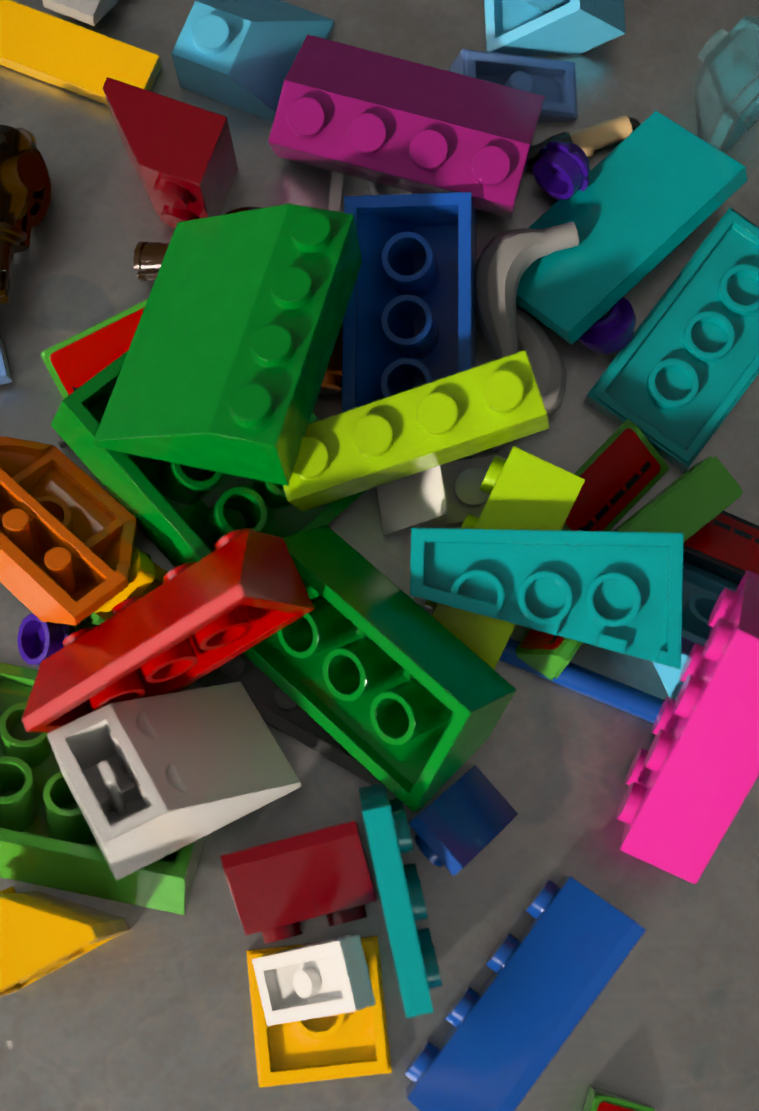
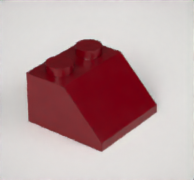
M107 77L103 91L123 145L156 214L160 215V219L170 227L176 228L178 222L221 215L238 171L227 117Z
M356 820L220 856L245 935L262 931L264 944L303 934L300 921L326 915L329 927L365 918L367 913L364 904L377 901Z

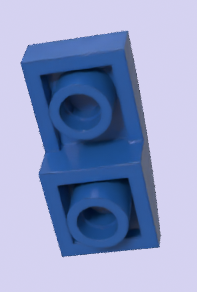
M475 765L408 824L417 833L415 835V842L422 854L435 866L442 867L444 865L455 876L518 813Z

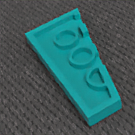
M411 528L410 595L681 669L684 533Z

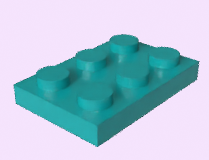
M382 783L359 788L361 808L406 1018L432 1013L434 1010L429 989L441 987L442 981L429 927L416 930L415 921L428 919L416 864L403 865L401 860V853L414 851L406 812L400 799L388 800L385 785Z

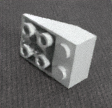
M240 681L110 703L47 733L61 773L116 881L301 787L299 778Z

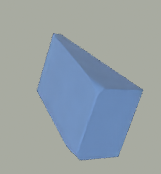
M462 49L449 68L450 72L545 96L538 123L574 122L578 118L575 62Z

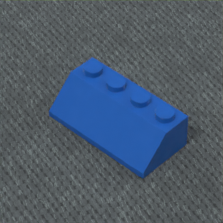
M472 193L344 196V213L354 214L362 264L343 318L342 413L475 368L477 359V314L475 311L474 294L475 263L477 261V214ZM476 453L460 459L476 458Z
M563 876L557 885L550 879H547L525 909L533 917L518 938L508 932L487 959L485 965L493 970L492 974L478 992L468 986L447 1013L445 1019L453 1025L437 1047L427 1041L408 1065L404 1074L412 1081L406 1088L407 1099L419 1111H515L645 933L646 929L572 877Z

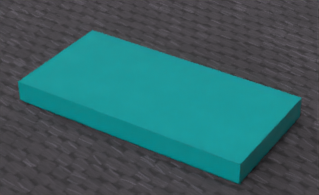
M655 111L590 171L588 175L590 184L585 191L577 189L569 199H559L528 227V229H543L574 222L578 232L579 245L553 252L534 261L520 278L516 303L572 345L748 181L746 166L663 114Z
M729 207L636 329L631 341L620 350L584 400L618 426H621L629 418L641 430L659 455L684 473L759 374V227Z

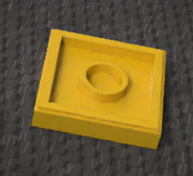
M378 935L360 937L376 1005L354 1012L267 1026L252 959L312 943L250 949L246 951L259 1087L392 1073Z

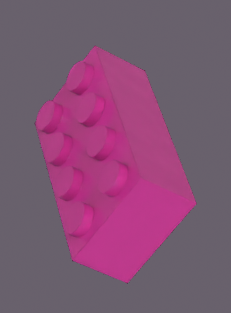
M749 570L745 572L736 591L725 587L721 592L708 621V625L713 627L705 647L695 643L691 649L679 677V680L684 683L677 699L675 700L669 696L665 699L652 728V733L656 736L649 751L640 748L630 766L625 780V784L629 785V788L624 795L616 819L626 823L620 846L621 851L695 885L759 775V575Z

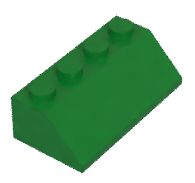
M327 525L284 537L285 544L314 606V610L244 651L243 654L412 812H415L422 808L489 738L517 689Z

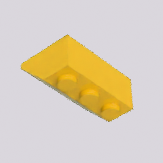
M14 886L0 891V998L15 993L129 931L130 928L125 918L39 891L17 893Z

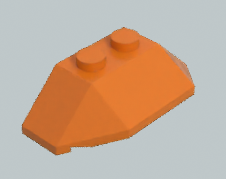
M0 437V582L42 622L77 625L128 587L138 526L137 518L56 446L12 437Z

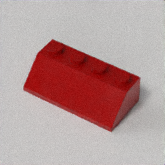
M249 528L233 531L219 539L215 544L216 550L198 562L186 563L170 570L163 577L164 584L150 593L134 596L117 604L112 609L113 616L96 627L78 630L67 636L62 642L63 648L40 663L22 717L26 732H52L110 703L179 692L314 610V606L284 539Z

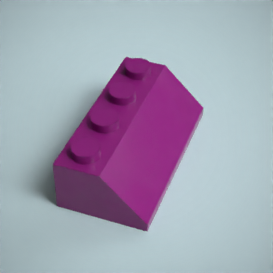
M307 34L284 80L268 143L277 157L417 194L471 192L475 209L512 219L545 96Z

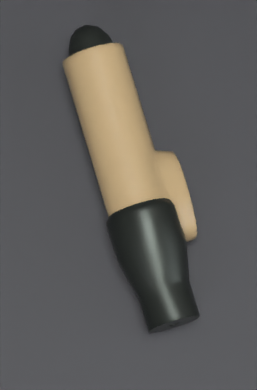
M627 115L572 132L559 133L539 144L533 145L527 163L529 167H533L538 160L540 149L546 147L550 141L574 143L586 153L589 159L593 157V150L622 142L640 126V122L635 118H628Z

